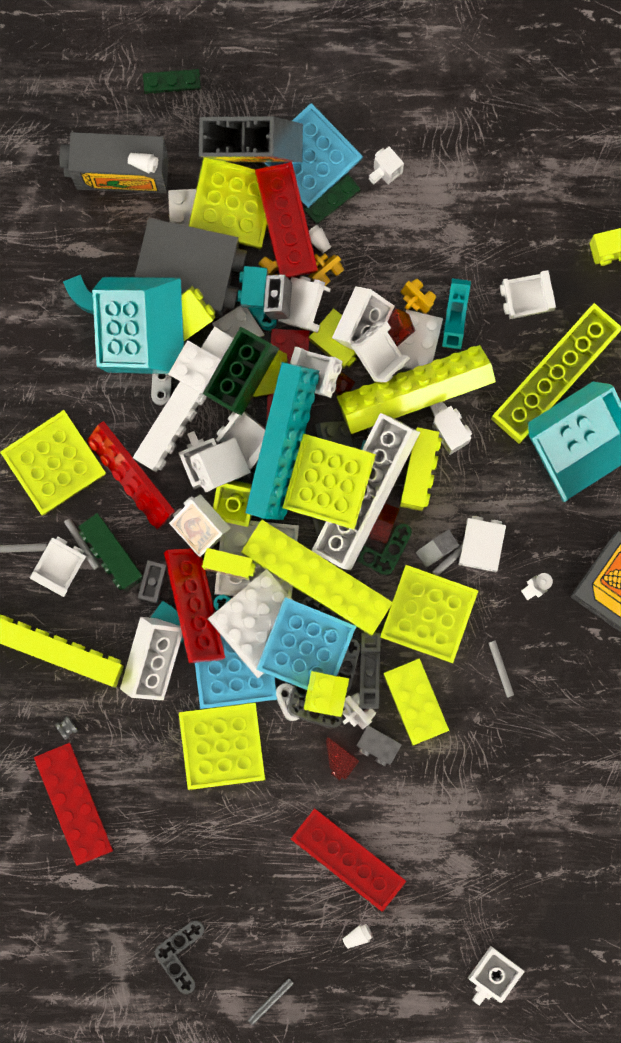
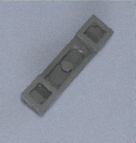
M364 632L361 633L359 708L379 709L381 633H373L372 636Z

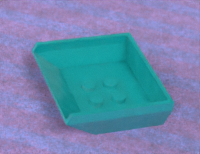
M102 277L92 290L97 367L107 373L169 374L184 347L181 278Z
M591 382L528 422L529 437L563 502H566L572 496L621 466V401L611 384Z

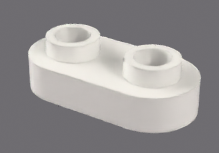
M152 374V400L157 405H166L171 397L172 376L165 374L164 379H159V374ZM163 392L164 397L158 398L157 394Z
M287 683L281 684L276 689L279 706L286 719L296 721L300 718L291 716L287 710L293 686ZM283 690L288 693L287 697L282 696L281 692ZM299 698L297 700V703L295 705H292V707L295 708L296 712L298 710H301V708L299 707Z

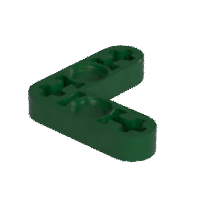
M404 523L397 525L382 554L363 546L364 550L360 555V559H357L356 562L381 575L391 574L411 537L412 531L410 526ZM403 527L407 529L406 533H408V536L404 535L401 539L402 542H405L404 545L393 540L394 537L398 539L400 535L398 529L402 530ZM392 544H396L400 548L399 553L396 555H392L389 552V546ZM367 552L372 553L374 556V560L371 563H366L363 560V555ZM377 556L381 558L379 562L383 564L386 561L389 562V567H391V569H387L384 572L382 571V566L378 564L377 568L373 567V565L376 563Z

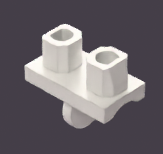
M547 573L536 575L527 581L528 586L521 590L527 600L535 595L540 597L552 586L553 579Z
M356 693L351 697L345 698L343 707L345 710L342 714L346 719L343 723L345 725L350 722L354 727L358 724L364 729L372 722L371 720L376 712L373 709H365L363 711L359 708L360 694Z

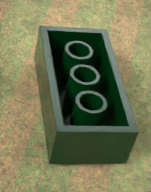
M240 326L203 395L242 416L280 348Z
M98 513L78 526L81 530L79 535L87 544L90 542L92 547L89 549L97 559L101 558L103 560L101 566L109 575L112 573L115 577L112 581L119 590L123 589L127 592L143 580V575Z

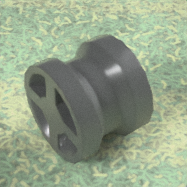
M68 715L64 717L61 723L57 722L55 724L65 740L69 738L70 734L78 732L76 725Z

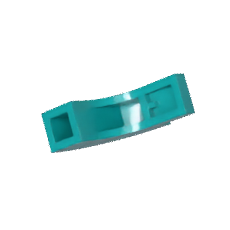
M78 275L64 281V286L72 301L82 310L94 314L93 294L86 288L82 276Z
M452 278L442 347L461 349L471 281Z

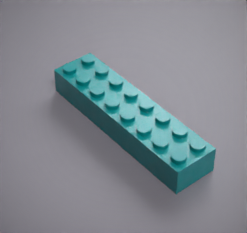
M281 363L245 513L263 519L284 520L287 509L282 507L303 434H306V426L310 420V409L315 400L314 393L319 382L320 370L296 364Z

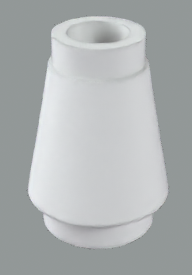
M130 153L128 164L147 173H154L158 166V157H154V154Z
M316 225L309 230L311 243L322 254L331 248L322 227L320 228Z
M360 924L343 938V942L349 949L370 942L373 935L367 924Z

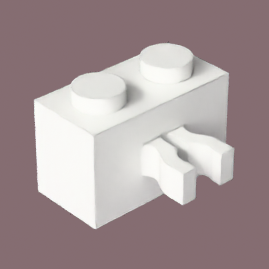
M390 147L382 148L375 154V171L369 175V180L374 185L383 178L389 185L403 173L404 163Z

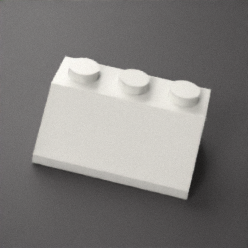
M355 286L332 338L353 350L351 345L375 322H388L395 306L371 289Z

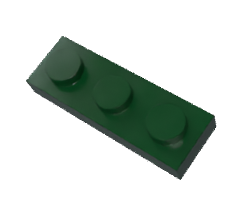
M199 69L143 73L145 94L201 90Z
M347 175L309 208H305L304 211L315 225H318L357 194L360 188Z

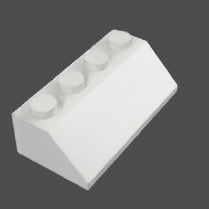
M140 617L120 687L123 692L131 698L164 700L182 638L181 626L157 618Z

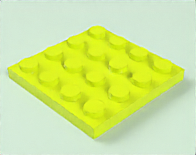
M203 157L188 226L238 237L239 244L261 249L267 222L255 169Z
M64 410L0 452L42 516L106 475V472Z
M303 434L282 508L355 529L376 454Z
M405 565L380 637L453 663L478 590Z
M256 703L179 712L188 790L265 780Z

